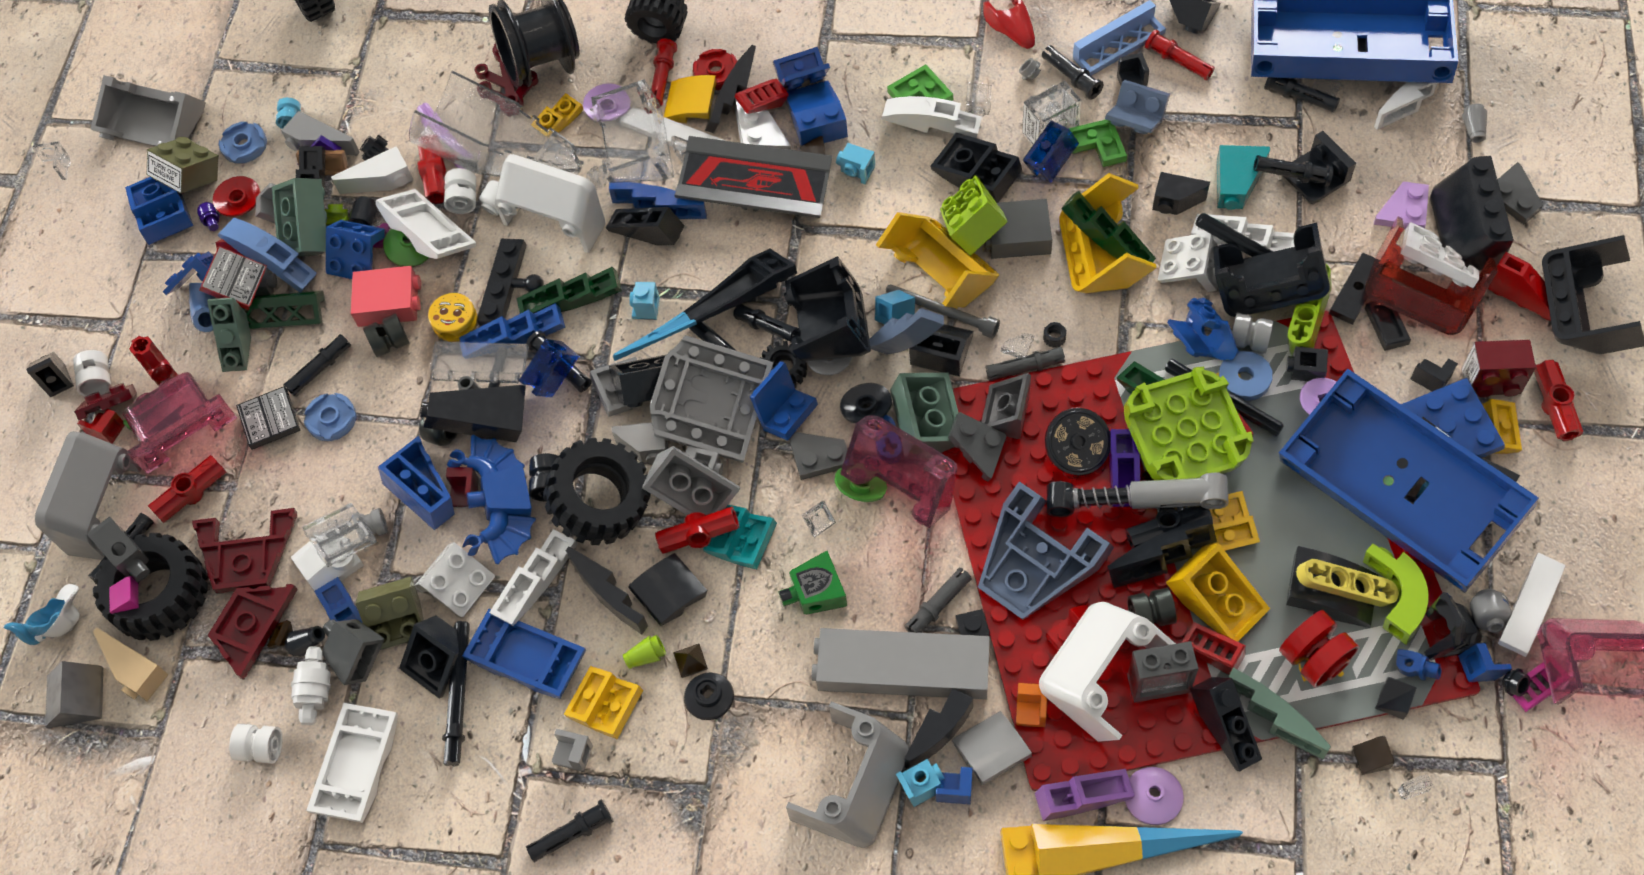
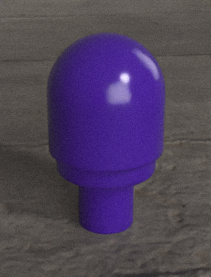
M210 202L200 204L197 214L201 223L207 226L210 231H216L219 228L217 224L220 218L218 211Z

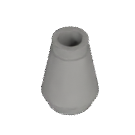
M1482 104L1468 105L1463 110L1462 119L1471 142H1482L1486 139L1487 110L1484 109Z

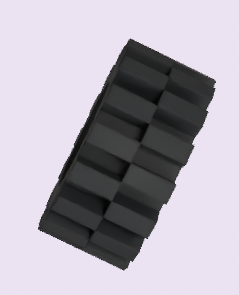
M779 341L774 342V348L771 345L767 346V352L763 350L761 359L773 362L771 370L781 360L791 361L793 367L788 371L794 387L797 388L796 382L801 385L803 377L806 378L807 375L806 361L793 357L788 341H783V345L780 346Z

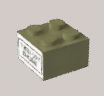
M178 137L176 140L161 143L158 146L147 149L146 175L182 194L217 181L219 155L211 152L206 147L194 143L187 137Z

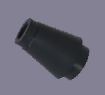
M320 626L294 630L286 638L285 648L293 656H305L310 646H317L325 639V632Z

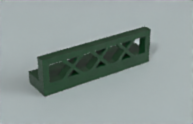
M310 291L254 296L249 311L246 313L247 319L250 322L248 323L249 328L321 324L320 302L325 300L324 292ZM313 304L314 318L306 319L299 313L303 305ZM279 307H285L292 313L287 320H281L274 314ZM260 308L268 315L263 322H257L250 316L254 309Z

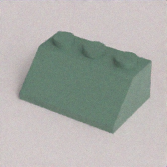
M293 178L272 186L276 238L298 252V257L316 256L326 253L327 214L324 211L323 199L325 191L322 187V179Z
M900 373L890 392L906 458L932 457L954 448L955 446L948 439L954 419L959 412L949 373Z

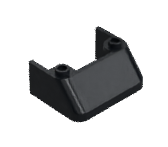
M1624 235L1555 249L1544 255L1542 267L1552 330L1555 339L1559 343L1595 354H1606L1644 347V334L1640 321L1590 330L1583 289L1596 286L1602 281L1604 277L1603 266L1630 261Z

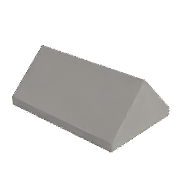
M672 446L657 454L642 489L686 515L694 512L708 515L725 509L739 492L740 487Z

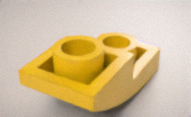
M565 93L552 109L546 106L532 125L550 138L573 122L584 110L583 105Z

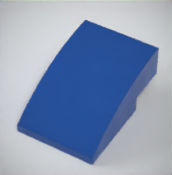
M152 177L125 187L131 211L136 218L139 231L148 245L194 226L182 194Z

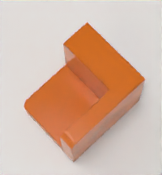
M1018 683L1016 724L1018 726L1045 727L1047 698L1042 694L1039 684Z

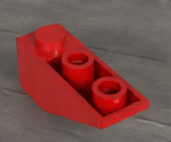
M1505 252L1485 288L1551 321L1545 281L1530 263Z

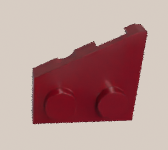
M120 383L110 387V392L100 395L99 392H95L85 396V401L74 411L78 421L87 418L86 416L89 413L98 410L103 411L132 399L137 393L134 385L125 386L124 383Z

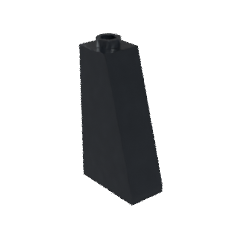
M513 385L431 392L427 402L422 401L420 408V417L424 418L423 428L466 435L474 434L479 437L495 438L497 440L517 443L522 432L526 386Z

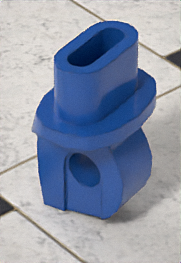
M1398 649L1396 665L1401 674L1408 677L1419 676L1424 681L1427 677L1440 679L1442 673L1440 664L1430 662L1429 658L1423 654ZM1407 663H1413L1412 666H1406Z

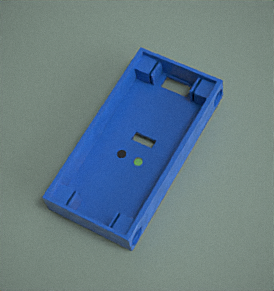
M1453 0L1252 1L1251 77L1453 83L1458 65ZM1428 37L1442 38L1443 47L1431 46L1429 53ZM1357 38H1367V52H1358Z
M1349 369L1344 372L1279 451L1280 461L1464 593L1468 591L1534 510L1539 497ZM1423 478L1430 484L1412 504L1405 499V496L1418 480ZM1492 521L1504 529L1505 533L1488 554L1482 558L1469 548Z

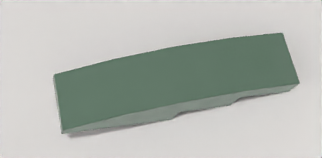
M1233 667L1228 678L1233 679L1237 693L1251 699L1247 710L1273 722L1269 733L1324 759L1331 746L1313 725L1283 698L1262 683Z

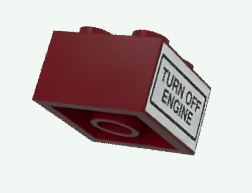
M1529 339L1474 342L1462 367L1463 379L1467 378L1475 393L1480 398L1491 395L1512 397L1521 394L1536 369L1531 341Z

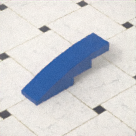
M609 182L612 203H633L635 208L669 207L679 219H707L704 202L675 198V190L635 182Z
M554 303L534 314L527 310L509 320L501 316L459 337L463 356L466 360L498 353L499 348L509 350L526 344L528 338L536 331H543L546 337L566 327L561 309Z

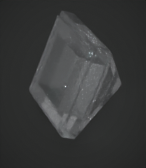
M821 501L801 515L813 537H816L836 523L825 501Z

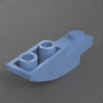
M233 218L218 234L221 239L245 257L267 265L266 268L298 292H302L317 274V272L297 258L298 252L266 231L243 220Z

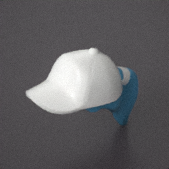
M74 584L65 585L56 598L50 599L45 607L32 613L25 624L11 622L5 624L3 628L10 630L21 641L29 645H37L45 640L46 637L53 638L65 635L73 629L80 616L79 611L72 604L79 587Z

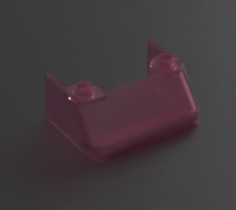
M1551 618L1540 625L1538 638L1553 703L1561 704L1583 688L1577 662L1588 661L1594 656L1595 650L1644 652V623L1636 620Z

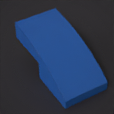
M339 577L314 591L330 620L344 621L356 619L362 622L355 603Z

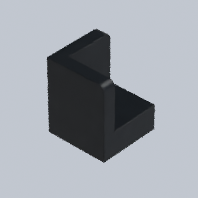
M1142 52L1119 58L1117 78L1120 86L1124 80L1144 86L1148 85L1150 71Z
M1448 358L1441 368L1431 361L1424 359L1421 363L1417 364L1410 379L1430 391H1435L1446 386L1458 363Z

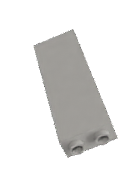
M820 628V638H815L814 654L818 655V663L812 665V681H816L818 691L948 698L952 689H955L973 699L987 700L989 636Z

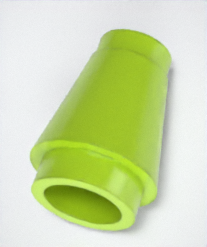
M649 635L624 653L623 659L627 667L632 669L661 661V657L666 655V650L658 635L653 637Z

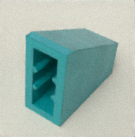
M1219 146L1217 155V208H1226L1228 210L1243 209L1263 173L1253 170L1255 158L1257 155L1268 158L1270 153L1269 146Z

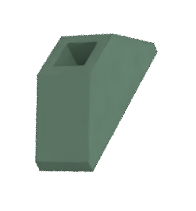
M234 297L208 299L207 303L222 372L247 370L251 333L246 312Z

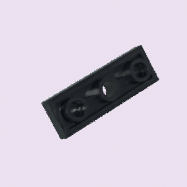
M1362 253L1332 305L1329 314L1353 325L1382 274L1386 262Z

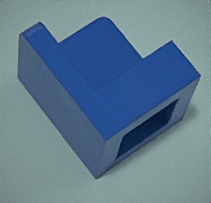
M1476 643L1458 655L1468 682L1495 681L1513 670L1511 664H1494L1486 643Z
M961 767L960 774L942 772L945 779L940 781L943 788H936V802L971 805L973 768Z

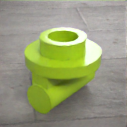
M328 204V209H324L327 214L326 226L339 220L348 221L349 219L348 209H343V204Z

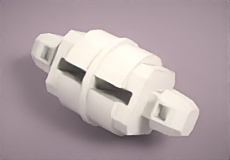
M310 646L307 649L305 661L298 662L297 669L294 670L293 681L291 682V698L295 708L300 709L299 720L301 725H313L316 721L317 710L324 709L325 702L328 701V694L331 688V673L328 671L327 664L323 663V653L320 647Z

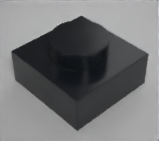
M983 609L955 615L960 635L989 636L990 638Z

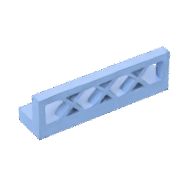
M1149 0L1075 42L1073 60L1081 68L1089 70L1092 76L1118 61L1119 58L1125 57L1144 46L1152 32L1141 30L1148 24H1151L1156 30L1160 31V35L1165 34L1166 28L1154 17L1156 5ZM1127 36L1138 37L1134 43L1123 42V39ZM1108 47L1119 48L1118 52L1114 54L1104 53V50ZM1089 58L1100 59L1099 63L1092 67L1086 62Z

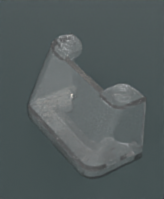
M645 79L591 97L593 107L590 108V113L594 122L598 121L602 127L607 157L602 160V165L599 166L604 180L607 179L610 183L664 181L674 178L662 109Z

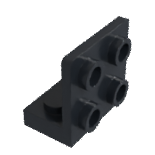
M1321 131L1315 135L1311 150L1293 162L1302 164L1303 162L1311 161L1313 165L1324 167L1332 165L1333 176L1330 185L1322 187V184L1308 182L1305 184L1301 183L1298 178L1283 177L1310 204H1315L1351 181L1356 162L1324 131Z

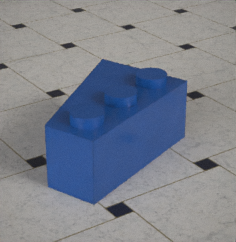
M419 436L378 466L382 484L433 530H436L455 515L451 496L439 473L433 466L431 458L423 447Z

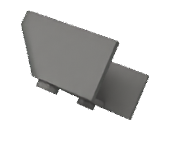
M70 432L66 436L35 513L36 526L67 555L102 560L104 558L102 551L89 538L87 533L100 524L96 514L112 473L123 474L126 470L140 472L142 467L122 447L83 432Z
M831 702L829 705L831 721L850 728L854 740L868 747L847 799L837 795L823 798L816 812L788 802L786 809L792 822L856 847L865 848L872 845L877 838L899 783L896 773L900 771L903 773L905 768L904 758L909 749L907 743L875 718Z

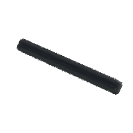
M1170 359L1165 367V371L1174 377L1192 371L1174 359ZM1228 391L1237 413H1240L1242 417L1275 436L1280 434L1284 427L1282 422Z

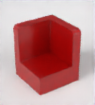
M109 409L104 414L98 413L92 423L79 420L77 423L86 434L111 444L114 443L125 426L120 416L115 411Z

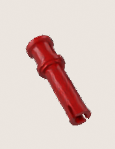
M1154 30L1145 43L1147 50L1152 49L1162 55L1161 58L1164 60L1171 59L1206 81L1214 72V66L1183 50L1178 46L1177 41L1165 38L1160 35L1158 30Z
M660 39L657 42L658 53L653 60L655 72L648 98V103L652 106H656V100H658V107L663 105L668 74L674 67L673 55L677 51V44L670 39Z

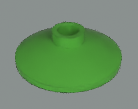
M391 229L386 234L383 248L385 255L392 263L401 267H416L428 260L429 257L416 252L411 242H404L410 239L402 231Z
M847 465L841 467L835 474L834 481L837 488L851 499L861 502H874L880 500L886 494V481L878 472L868 467Z

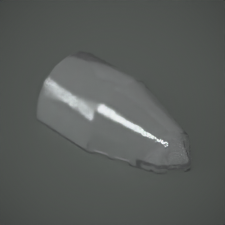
M453 70L450 73L445 91L432 118L415 110L410 124V142L480 175L500 177L503 163L510 154L576 175L580 173L584 163L579 161L576 155L577 149L573 143L554 129L549 128L547 130L539 124L540 119L535 115L530 117L523 112V106L518 102Z

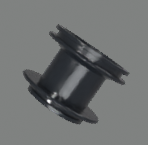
M498 0L497 5H489V19L495 44L505 71L514 87L519 88L522 84L530 87L532 82L530 68L554 60H559L567 73H574L575 59H578L580 56L579 43L573 20L563 0H541V7L517 14L512 13L504 0Z

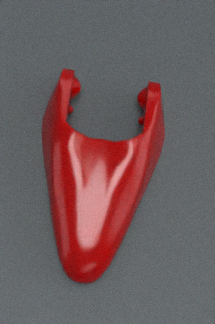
M1011 0L1014 7L1009 10H996L989 1L983 2L984 18L994 30L1005 34L1023 48L1030 49L1034 47L1035 34L1032 22L1022 0Z

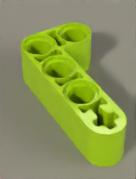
M1327 264L1326 268L1330 284L1328 294L1321 299L1296 304L1288 330V345L1291 355H1293L1295 346L1314 348L1332 289L1331 269Z

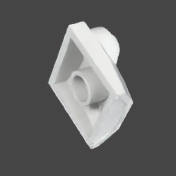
M326 524L319 527L315 531L313 539L291 556V559L314 591L337 577L343 581L364 566L335 524Z

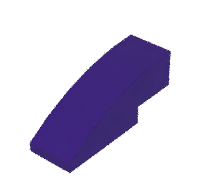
M1110 429L1111 488H1114L1115 485L1117 488H1125L1126 485L1129 487L1131 482L1140 481V453H1138L1129 429ZM1120 504L1113 505V507H1122ZM1125 504L1123 507H1132V506H1130L1129 504Z

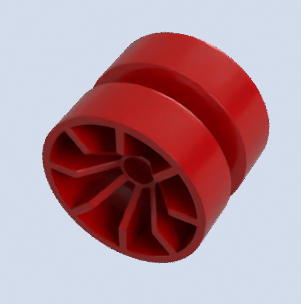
M1324 610L1318 611L1297 627L1279 649V652L1293 666L1309 659L1303 666L1301 675L1314 688L1321 686L1341 673L1360 648L1346 632L1330 639L1338 624Z

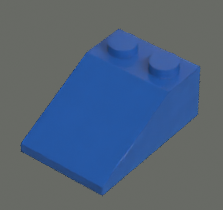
M829 81L787 91L786 104L801 146L820 136H823L824 143L848 137L844 111Z

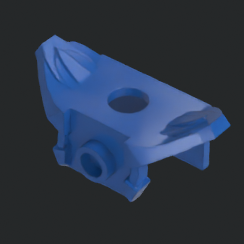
M1192 298L1187 306L1190 309L1186 322L1168 320L1167 323L1173 329V334L1184 343L1186 351L1194 357L1203 356L1219 360H1233L1239 353L1229 322L1221 319L1212 308L1213 303L1206 298ZM1205 326L1212 329L1208 336L1204 331Z

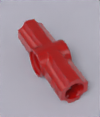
M423 135L417 141L420 161L417 162L418 170L424 185L425 198L431 203L440 204L444 201L446 167L441 156L437 136Z
M138 336L133 339L129 350L163 392L171 393L179 389L182 379L148 336Z
M1545 360L1537 364L1534 374L1543 396L1542 409L1550 416L1557 439L1569 441L1581 436L1583 429L1573 404L1574 391L1570 386L1566 385L1559 363L1554 360Z
M210 455L189 473L176 475L172 479L171 487L151 502L148 507L165 523L184 506L198 503L204 495L203 491L223 476L226 471Z
M731 506L708 515L701 512L691 513L685 517L684 523L657 531L655 537L659 550L662 554L686 546L703 548L710 543L712 537L736 530L740 526L736 512Z

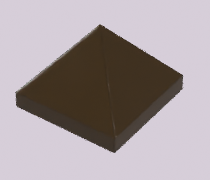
M286 620L277 624L267 644V648L274 649L285 646L286 638L293 631L291 621Z
M699 643L673 652L681 678L708 669Z

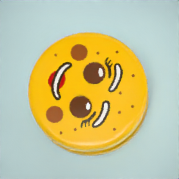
M448 293L442 295L429 308V322L435 334L444 341H460L459 337L475 330L478 325L476 321L478 315L473 303L463 294Z

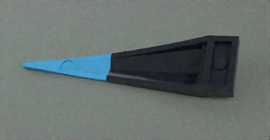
M771 248L750 257L719 285L686 310L641 339L614 353V361L777 288L776 283L784 282L789 277L797 274L796 265Z

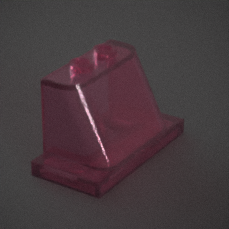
M185 372L173 379L164 380L158 388L150 393L140 395L134 403L124 409L123 416L139 442L138 445L127 452L132 460L149 474L170 460L165 453L169 448L208 424L214 431H217L236 419L237 416L220 394L209 400L193 375Z

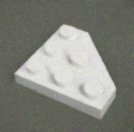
M1410 222L1404 233L1400 253L1404 255V259L1413 264H1418L1419 262L1427 266L1428 270L1436 275L1441 276L1444 274L1452 278V281L1461 287L1469 286L1474 288L1479 280V270L1472 265H1469L1467 268L1461 260L1463 257L1450 246L1443 248L1439 241L1440 238L1435 233Z

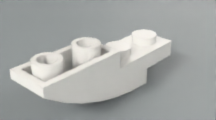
M909 96L887 99L881 120L925 133L928 132L929 127L952 134L960 133L976 138L982 116L961 111V103L931 97Z

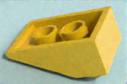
M1219 543L1200 548L1193 555V558H1190L1166 582L1184 606L1214 631L1237 642L1270 610V607Z

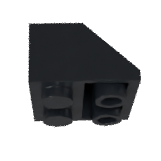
M944 324L927 339L909 348L910 365L960 377L974 331Z

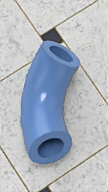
M189 283L191 321L197 330L211 332L213 331L207 300L215 299V297L199 291L202 283Z

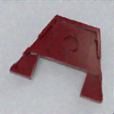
M295 508L271 511L269 536L219 542L220 522L217 518L192 520L193 528L198 537L197 541L205 559L204 563L211 586L216 594L234 592L236 588L249 587L255 589L259 586L271 585L297 518Z

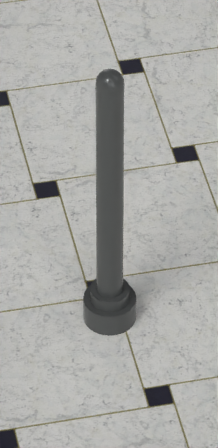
M890 284L886 287L887 293L895 290L903 291L915 297L916 305L979 328L983 336L993 339L998 332L1000 326L999 319L991 316L988 318L983 317L982 319L953 307H945L940 302Z

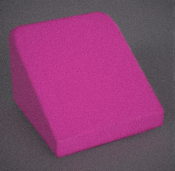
M131 576L109 587L111 614L139 608L138 583Z

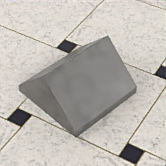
M1026 373L991 384L981 422L1007 434L1006 437L1020 439L1030 395L1031 375Z
M62 661L47 675L45 727L47 729L102 719V666Z

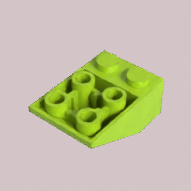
M976 175L972 179L966 180L954 196L946 198L940 208L950 237L970 256L1008 222L1004 212Z

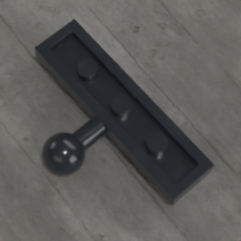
M501 238L476 320L479 326H483L501 316L506 318L514 288H523L531 292L544 286L542 277L536 274H531L526 279L517 278L527 246L524 239Z

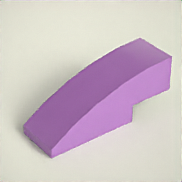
M1126 769L1074 776L1069 781L1042 785L1035 792L1043 821L1093 811L1135 797Z

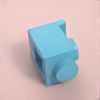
M847 143L845 149L838 153L836 164L841 166V172L850 177H858L861 179L862 184H866L875 168L874 151Z
M635 282L633 292H630V306L633 307L632 319L657 320L660 297L655 282Z
M928 759L903 773L901 771L896 773L914 807L935 796L936 788H943L940 781L945 779L937 763L931 766ZM926 775V779L923 782H917L918 779Z

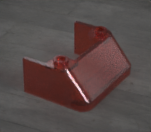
M1397 216L1377 252L1366 281L1365 292L1367 297L1378 304L1444 334L1456 335L1460 333L1498 272L1495 260L1492 258L1488 259L1479 274V280L1474 288L1469 286L1461 287L1453 281L1450 282L1447 289L1400 268L1404 255L1400 254L1401 246L1396 244L1404 230L1403 218Z

